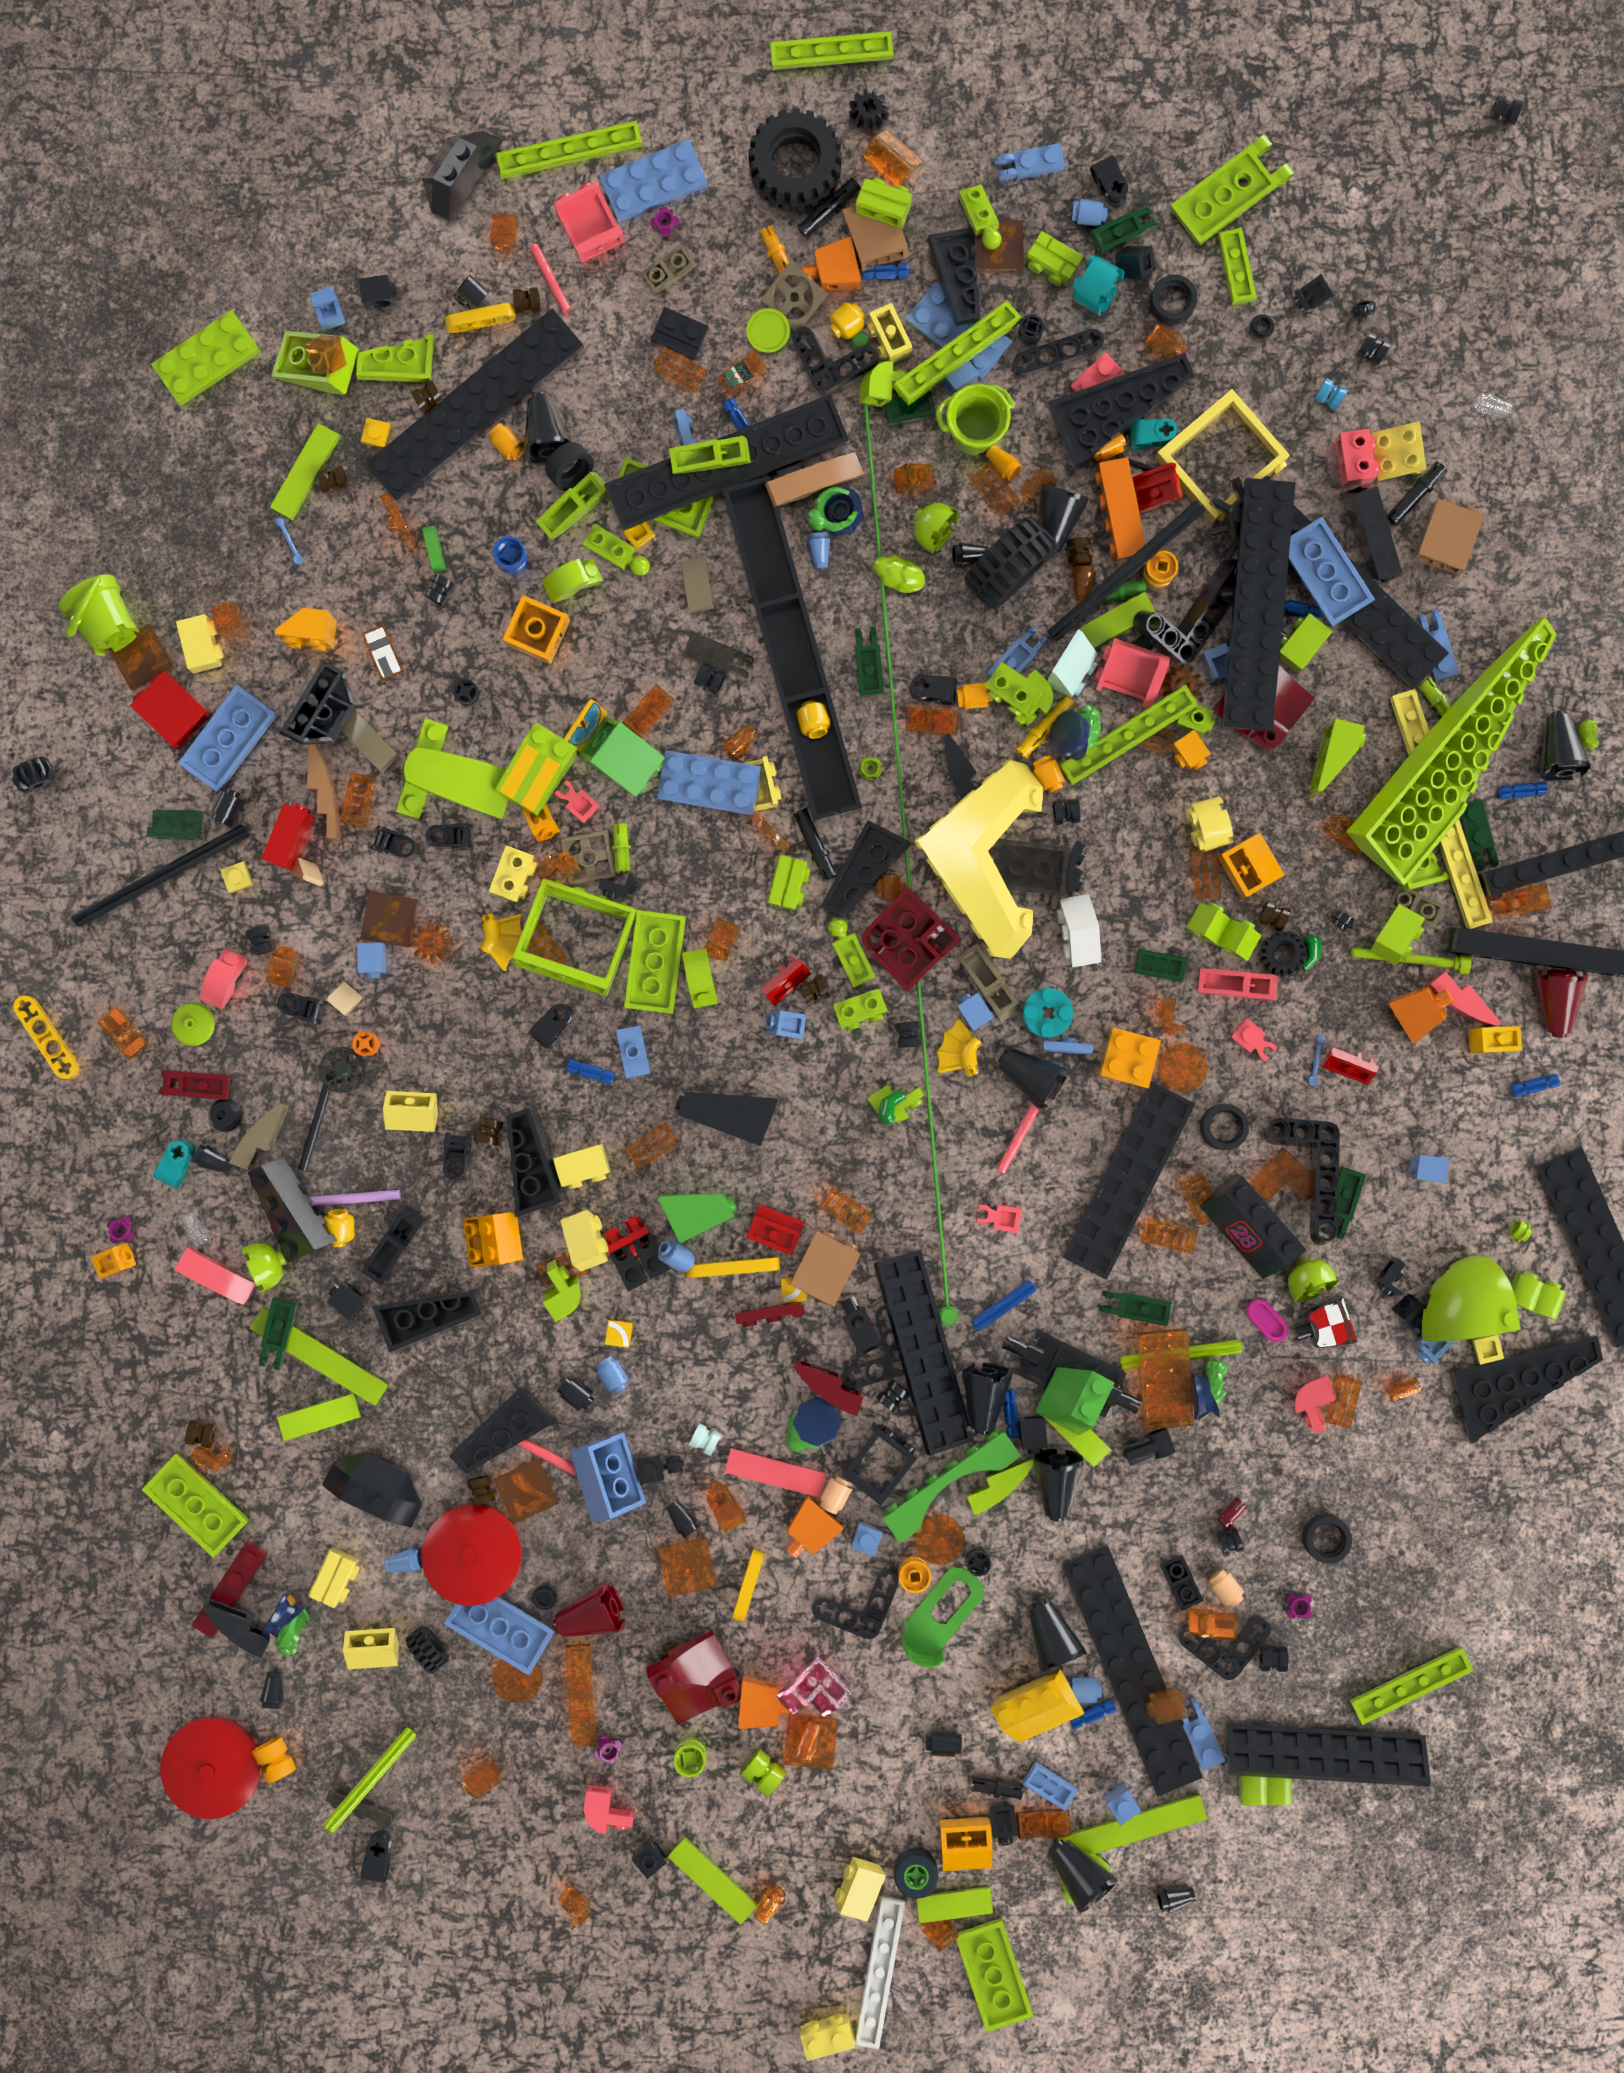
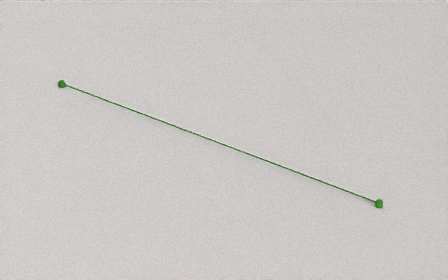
M864 332L857 333L850 341V347L853 351L864 345L870 346L869 336ZM864 404L877 554L879 558L881 557L869 414L868 404ZM880 578L903 838L907 840L884 584H882ZM907 849L905 851L907 885L911 888L909 856ZM919 980L916 985L946 1305L939 1310V1316L943 1325L951 1326L957 1322L958 1313L954 1307L949 1306Z

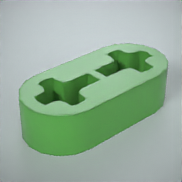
M435 525L423 527V535L433 572L446 570Z

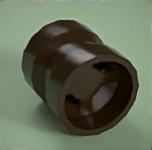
M538 287L529 288L528 291L513 289L516 315L524 314L525 311L541 312Z
M432 380L426 383L424 388L415 389L411 392L423 414L429 411L431 406L440 405L444 402Z
M342 465L335 466L330 471L327 469L318 470V479L323 494H329L333 489L340 491L348 490L347 477Z
M1077 537L1066 541L1067 549L1070 551V556L1068 557L1069 567H1083L1093 563L1092 555L1089 553L1091 538Z
M1267 900L1260 913L1258 922L1263 925H1272L1273 929L1282 931L1289 919L1291 909L1286 907L1280 908L1276 906L1275 902Z
M822 974L815 976L812 981L808 982L805 980L798 983L807 1006L813 1004L819 998L826 999L830 997Z
M480 1116L478 1122L480 1128L475 1133L474 1140L498 1146V1133L502 1130L504 1122ZM483 1130L494 1132V1134L483 1132Z
M191 1419L186 1429L185 1444L194 1445L198 1443L202 1447L210 1449L215 1440L217 1425L213 1423L202 1425L198 1420Z
M491 1475L479 1476L466 1481L468 1489L472 1490L470 1497L472 1506L496 1500L495 1493L490 1488L492 1484Z

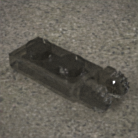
M691 632L683 656L702 664L705 662L714 669L721 670L727 674L730 672L743 678H748L749 672L732 666L734 659L736 658L747 664H753L755 660L749 655L738 652L737 649Z

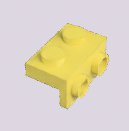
M767 756L762 757L763 759L744 763L762 767L754 812L778 807L777 800L782 799L779 785L774 786L772 776H776L774 762H768Z

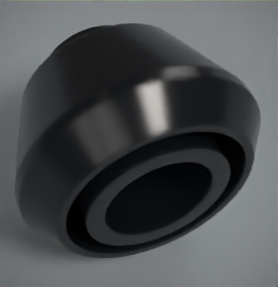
M232 1099L217 1100L209 1109L208 1119L216 1130L229 1132L240 1124L242 1110L238 1103Z

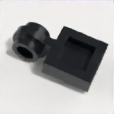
M660 1454L635 1460L640 1485L665 1480L663 1470L668 1469V1474L683 1471L682 1466H684V1460H681L680 1456L666 1458V1463L663 1464Z

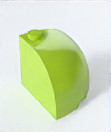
M1484 1255L1468 1256L1450 1265V1269L1442 1277H1438L1429 1292L1431 1296L1427 1309L1423 1311V1341L1440 1342L1474 1339L1521 1330L1516 1299L1511 1284L1501 1267L1491 1258Z

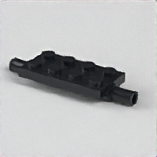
M1036 1329L1031 1342H1028V1344L1010 1334L1006 1336L1005 1340L1014 1345L1003 1342L1001 1348L1021 1357V1362L1015 1372L1017 1375L1046 1389L1057 1367L1094 1371L1114 1382V1386L1103 1406L1100 1416L1105 1418L1111 1406L1116 1404L1134 1414L1138 1412L1139 1409L1130 1403L1141 1406L1142 1399L1124 1392L1121 1387L1127 1374L1126 1372L1039 1329Z

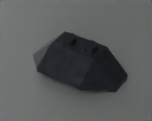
M478 131L446 139L422 177L433 215L450 223L453 221L503 142L500 138L485 131Z
M322 660L279 734L301 745L334 744L355 708L345 672Z
M367 1452L333 1462L322 1484L339 1500L383 1521L410 1528L413 1526L422 1507V1502L410 1473Z

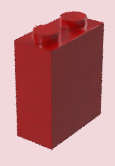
M164 670L162 673L159 672L154 675L150 680L151 684L133 697L134 702L130 706L172 747L179 750L212 714L174 677Z
M292 802L291 806L283 803L261 859L291 871L296 858L301 857L316 821V818L310 815L311 810L295 802Z

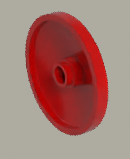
M463 1505L441 1515L429 1529L422 1547V1566L431 1587L444 1599L464 1606L486 1604L502 1596L514 1583L522 1563V1545L514 1525L499 1511L483 1505Z
M211 1716L187 1723L169 1740L161 1758L160 1774L166 1794L180 1810L197 1818L217 1819L236 1812L252 1797L260 1781L262 1765L257 1764L252 1753L258 1747L255 1740L244 1727L230 1719Z

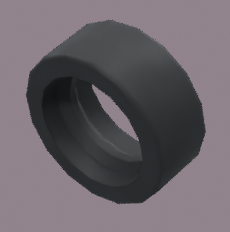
M1179 274L1161 278L1155 284L1150 296V309L1153 316L1159 322L1166 325H1179L1186 322L1193 314L1198 302L1197 290L1187 277ZM1177 287L1186 293L1188 304L1182 312L1169 313L1161 307L1159 296L1165 288Z
M569 442L560 446L551 454L546 463L545 472L558 489L567 491L569 488H574L589 472H592L594 460L581 444ZM577 460L575 465L568 472L562 474L563 470L566 468L567 465H569L572 461Z
M1218 1104L1212 1106L1204 1113L1200 1123V1131L1203 1139L1209 1146L1217 1150H1232L1245 1142L1249 1134V1122L1246 1114L1240 1108L1232 1104ZM1222 1112L1232 1114L1239 1123V1131L1236 1137L1227 1142L1217 1140L1210 1130L1212 1119Z
M1320 1514L1311 1518L1304 1527L1302 1533L1303 1545L1306 1551L1317 1561L1325 1564L1337 1563L1349 1554L1352 1547V1534L1349 1527L1338 1517L1330 1514ZM1325 1524L1338 1528L1342 1537L1340 1547L1332 1553H1322L1313 1544L1315 1530Z

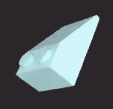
M1077 630L1047 680L1052 690L1062 696H1068L1070 699L1073 694L1079 696L1085 686V683L1082 682L1086 673L1091 676L1098 665L1094 661L1098 655L1080 630Z

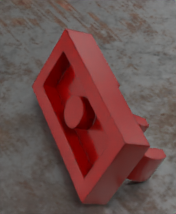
M789 956L788 959L791 961V965L784 968L780 964L778 968L781 973L770 979L760 989L774 1006L799 985L798 983L811 975L799 958L795 960L794 957Z
M1334 1047L1327 1054L1322 1065L1325 1069L1366 1085L1377 1074L1379 1066L1374 1065V1057H1371L1367 1062L1361 1059V1052L1354 1056Z

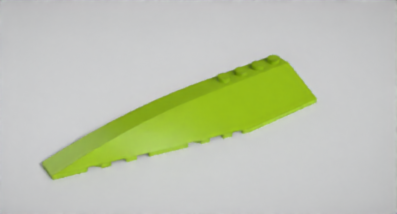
M1541 617L1522 634L1463 693L1429 731L1346 832L1361 851L1399 884L1405 885L1464 813L1468 805L1465 803L1470 793L1474 794L1478 786L1476 783L1482 771H1486L1492 751L1497 750L1514 718L1512 713L1516 705H1520L1525 697L1523 692L1527 684L1532 683L1536 676L1535 669L1538 663L1543 662L1557 636L1545 617Z

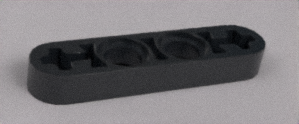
M1088 329L1020 352L1013 359L1012 370L1017 376L1027 377L1095 354L1102 348L1104 336L1097 329ZM1089 336H1092L1093 339H1098L1096 346L1093 347L1089 343L1084 345V351H1081V344L1088 342ZM1066 343L1075 345L1076 352L1073 355L1064 353L1062 347ZM1043 351L1051 352L1053 360L1049 363L1041 361L1040 353ZM1032 355H1035V362L1029 363L1026 370L1022 366H1017L1020 359H1023L1024 362H1030L1033 359Z

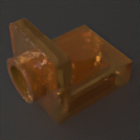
M493 214L492 233H490L492 246H496L497 249L501 250L517 247L518 216Z
M718 918L707 940V954L716 960L727 961L741 927Z
M277 947L270 955L265 982L289 989L292 985L296 963L299 961L301 953L295 952L289 947Z
M567 1885L561 1892L559 1901L567 1912L575 1914L569 1924V1928L573 1930L577 1925L581 1927L590 1916L588 1910L591 1903Z

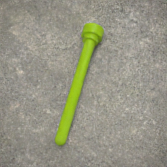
M1355 947L1351 950L1353 957L1386 961L1370 952L1371 949ZM1409 954L1406 960L1401 958L1399 961L1402 963L1453 968V971H1457L1458 974L1468 975L1471 969V955L1463 954L1454 958Z

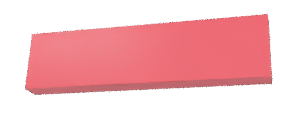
M735 1448L730 1449L724 1472L819 1498L821 1497L826 1472Z

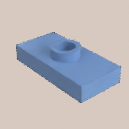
M641 1026L616 1030L626 1079L651 1074Z
M1061 1037L1060 1042L1042 1041L1041 1050L1091 1055L1093 1053V1045L1075 1043V1038Z
M1036 1761L1022 1781L1023 1785L1064 1811L1078 1791L1077 1787Z

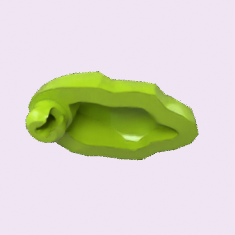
M894 554L879 557L873 562V569L881 578L882 584L894 588L898 592H916L922 589L925 584L923 571L911 560H905Z

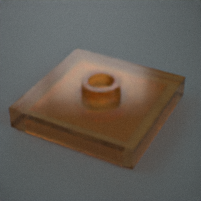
M387 492L380 495L379 497L390 515L387 521L393 532H399L410 551L418 547L393 498Z
M707 1537L658 1547L668 1597L717 1587Z
M796 1713L794 1715L789 1714L783 1765L833 1770L838 1718Z

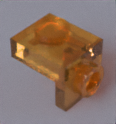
M1160 324L1156 326L1144 343L1147 349L1166 357V359L1185 353L1187 350V345L1181 333Z
M907 463L895 469L894 483L896 485V493L902 494L908 490H933L932 465Z
M1035 469L1032 479L1026 478L1021 493L1025 494L1022 502L1031 505L1041 483L1055 487L1058 478L1054 477L1055 474L1047 469H1041V471Z
M566 850L558 855H550L541 862L542 867L536 874L541 881L543 878L546 879L558 871L565 878L577 874L580 868L576 864V860Z
M1163 998V1002L1158 1003L1156 1016L1160 1017L1158 1027L1164 1028L1163 1033L1178 1035L1179 1031H1185L1186 1026L1172 1023L1176 999Z
M200 1445L194 1449L190 1457L195 1460L194 1463L198 1467L205 1470L209 1468L217 1472L221 1468L225 1469L231 1462L233 1456L230 1453L233 1447L228 1446L224 1448L220 1456Z

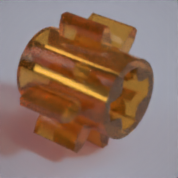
M883 875L882 881H877L876 893L881 894V900L894 901L906 889V883L901 882V876Z

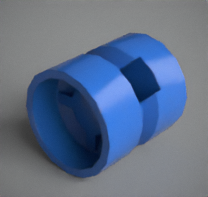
M505 536L495 543L493 556L504 573L518 575L527 568L529 562L528 554L518 538Z

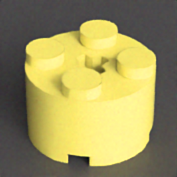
M1220 796L1191 804L1188 809H1185L1186 819L1188 823H1192L1194 832H1191L1193 845L1195 847L1198 846L1199 850L1203 852L1233 844V840L1229 838L1233 836L1227 809L1221 810L1219 804L1224 802Z

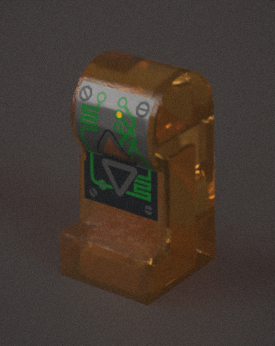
M754 349L747 354V357L722 372L718 379L727 393L733 395L766 376L767 367Z

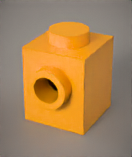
M1195 730L1171 746V749L1176 754L1174 756L1176 763L1181 768L1185 767L1187 771L1192 767L1198 770L1208 763L1205 758L1211 754Z

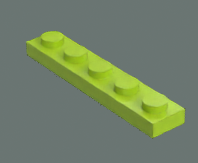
M891 31L770 42L772 70L890 60L894 56Z
M1460 1646L1349 1701L1359 1722L1364 1725L1474 1670L1464 1649Z

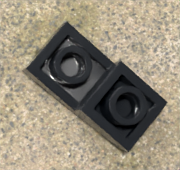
M1079 841L1073 844L1067 861L1065 890L1068 895L1073 894L1074 891L1079 892L1084 882V878L1081 877L1083 871L1075 867L1076 864L1081 865L1086 855V852L1083 851L1085 844Z
M1183 1555L1160 1565L1181 1612L1204 1601Z

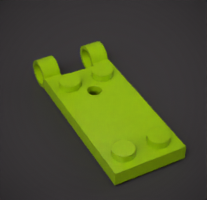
M1265 134L1170 205V210L1198 246L1202 245L1277 187L1285 184L1295 174L1286 163L1270 175L1258 159L1273 145ZM1245 179L1247 185L1244 187L1240 186L1238 181Z

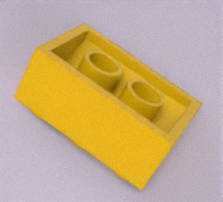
M1061 1669L996 1697L990 1708L1001 1730L1018 1743L1084 1715V1711Z

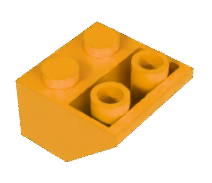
M302 608L277 627L275 635L282 640L281 642L286 643L289 648L301 649L302 646H310L313 651L326 652V648L334 649L337 620L328 610Z
M1261 833L1217 857L1241 900L1285 875Z
M514 1211L463 1218V1230L470 1267L499 1265L523 1260L518 1219L515 1217Z
M989 1817L939 1820L943 1871L992 1868L993 1850Z

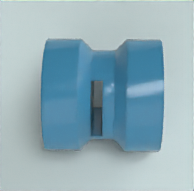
M1326 378L1314 400L1319 403L1324 402L1328 404L1331 410L1336 411L1348 390L1342 386H1335L1332 380ZM1333 389V392L1331 393L1330 397L1327 399V396L1329 395L1330 391Z

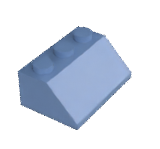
M624 1432L569 1451L592 1522L610 1520L646 1503Z

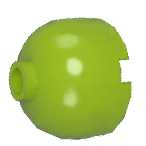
M937 502L927 505L924 509L920 508L913 518L915 522L914 536L917 542L931 553H934V550L938 552L953 532L950 530L952 522L957 524L960 515L959 511L950 505Z
M263 1242L253 1243L241 1248L242 1254H246L247 1261L245 1262L260 1293L273 1288L280 1282L283 1276L282 1265L286 1264L281 1250L276 1252L271 1245Z
M1309 1257L1295 1263L1297 1267L1290 1272L1288 1277L1289 1291L1293 1300L1297 1301V1303L1321 1296L1320 1292L1325 1289L1329 1292L1340 1283L1335 1271L1327 1262L1319 1259L1310 1260Z

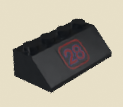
M1237 1173L1231 1176L1199 1205L1262 1279L1287 1268L1306 1251L1305 1247L1247 1180Z

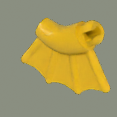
M488 913L481 917L485 937L480 948L490 954L499 967L506 971L507 965L513 958L522 935L520 925L522 915L518 914L495 920L494 914Z
M957 1018L954 1026L947 1032H943V1044L936 1051L939 1057L937 1072L944 1073L964 1069L965 1075L969 1077L978 1073L976 1052L982 1042L971 1034L961 1018Z

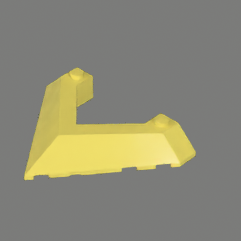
M1007 760L1001 765L1002 768L998 772L989 775L981 782L982 786L977 790H972L948 811L949 814L941 817L933 824L927 834L920 836L914 842L919 849L924 850L928 856L927 862L935 874L941 878L942 884L962 914H967L971 920L970 926L978 938L985 941L988 946L986 950L990 956L1011 959L1032 935L1033 910L1016 906L988 850L1021 813L1041 812L1043 786L1027 764Z

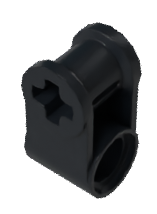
M1114 155L1091 165L1090 172L1092 178L1099 187L1107 204L1111 207L1122 206L1126 201L1129 186Z
M469 275L452 297L465 309L471 310L477 308L482 303L489 291Z
M919 674L912 679L909 693L913 699L918 701L954 705L957 679L949 676ZM918 683H923L925 688L923 692H919Z
M474 824L432 825L426 831V840L435 849H474V845L471 844V829L474 828ZM436 831L444 833V839L440 843L432 842V835Z
M377 825L376 829L378 832L374 844L370 845L369 849L409 861L418 857L420 846L417 841L394 830ZM410 842L412 844L411 851L408 854H403V844Z
M288 992L279 996L277 1006L282 1013L300 1018V1020L322 1025L320 1019L324 1006L328 1004L327 1001ZM289 997H293L296 1001V1006L291 1011H288L284 1006L285 1000Z
M566 1004L552 1006L533 1025L528 1034L541 1046L548 1049L571 1021L573 1016L572 1009ZM564 1009L566 1011L564 1013L566 1019L557 1020V1013L555 1011Z
M446 1132L444 1138L443 1173L448 1179L461 1180L467 1175L472 1145L471 1134L456 1136ZM453 1143H460L463 1145H453ZM454 1162H458L461 1165V1172L457 1176H453L449 1170L450 1165Z
M378 1830L371 1835L362 1864L361 1880L386 1883L392 1838L387 1831ZM376 1842L381 1843L382 1848H378V1844Z

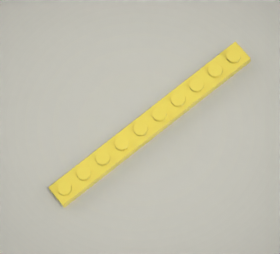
M1415 689L1390 697L1408 755L1414 751L1429 733ZM1458 819L1438 845L1448 875L1451 878L1450 881L1466 929H1472L1491 923L1493 920Z

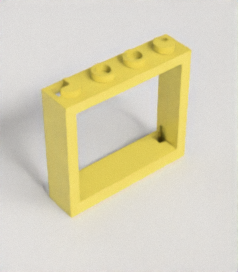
M1233 389L1158 451L1154 458L1160 466L1171 462L1176 463L1177 467L1175 469L1176 474L1179 476L1181 490L1192 502L1198 500L1204 506L1205 512L1203 515L1211 524L1217 520L1223 521L1225 513L1214 509L1209 504L1210 500L1172 458L1176 452L1231 406L1275 457L1273 461L1253 477L1254 479H1262V477L1269 476L1273 472L1275 475L1279 474L1287 466L1285 462L1290 456ZM1234 493L1225 502L1231 505L1237 500L1236 494Z

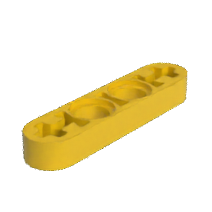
M31 996L18 997L13 1004L14 1012L54 1073L62 1079L74 1078L79 1072L78 1062L38 1001ZM22 1002L31 1003L29 1006L30 1012L32 1014L38 1013L39 1015L31 1018L28 1011L21 1010L24 1007ZM38 1020H42L46 1025V1029L42 1034H37L33 1029L34 1023ZM53 1040L59 1044V1050L54 1055L47 1051L48 1043ZM61 1057L65 1064H71L69 1068L70 1073H62L61 1070L64 1068V1065L61 1061L54 1062V1059Z
M779 1257L699 1263L694 1264L690 1270L684 1272V1278L780 1270Z

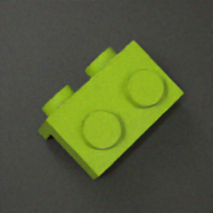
M880 989L872 990L833 1005L840 1029L846 1027L847 1032L861 1027L859 1022L868 1019L870 1023L884 1019L883 1014L888 1012Z

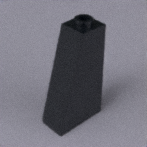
M1362 485L1340 493L1342 503L1371 579L1380 580L1381 582L1395 579V574L1402 572L1378 486Z
M686 1092L684 1096H679L675 1109L679 1110L677 1115L761 1146L778 1100L765 1097Z

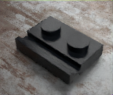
M664 307L650 341L695 361L709 331V326Z

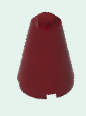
M1551 969L1547 970V975H1542V970L1537 971L1536 977L1547 1032L1552 1033V1037L1566 1038L1567 1034L1573 1032L1588 981V973L1583 972L1582 976H1577L1576 970Z
M609 1583L601 1584L558 1612L553 1620V1627L556 1633L562 1637H574L623 1631L625 1628V1618L621 1619L620 1612L624 1611L617 1590L613 1586L608 1587Z

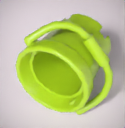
M981 383L967 385L946 398L938 406L935 413L936 420L942 432L948 431L952 435L957 449L964 454L976 456L979 453L988 452L1005 435L1011 420L1010 409L1015 407V403L1010 394L1004 388L997 385ZM948 405L946 411L947 425H945L942 419L943 409Z
M102 574L86 579L67 591L58 602V610L69 621L65 630L66 637L71 638L78 629L97 656L107 655L104 649L112 648L114 652L121 650L136 638L133 631L139 633V629L135 625L120 595L121 588L113 575Z

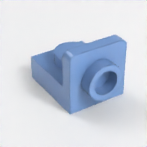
M770 1010L765 1022L766 1034L803 1039L806 1015L781 1010Z

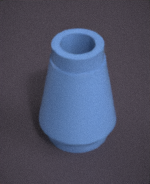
M827 532L808 534L806 542L813 569L827 568L830 538H828Z
M410 1548L386 1557L384 1561L385 1569L387 1572H417L418 1569L423 1568L422 1552L420 1549Z

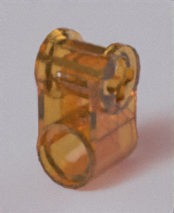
M1344 814L1328 818L1324 824L1326 834L1341 844L1348 852L1360 857L1363 851L1358 848L1346 833L1355 821ZM1340 821L1341 823L1339 827L1341 828V830L1336 831L1335 828L1337 825L1335 824V822Z
M715 1483L709 1487L707 1502L724 1533L747 1521L741 1507L735 1501L726 1485ZM717 1491L718 1494L723 1493L721 1501L718 1498L713 1499L714 1492Z

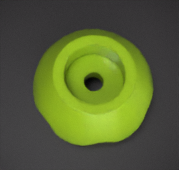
M1587 719L1579 725L1580 739L1584 748L1589 750L1596 748L1599 743L1596 735L1598 732V727L1595 724L1596 720Z

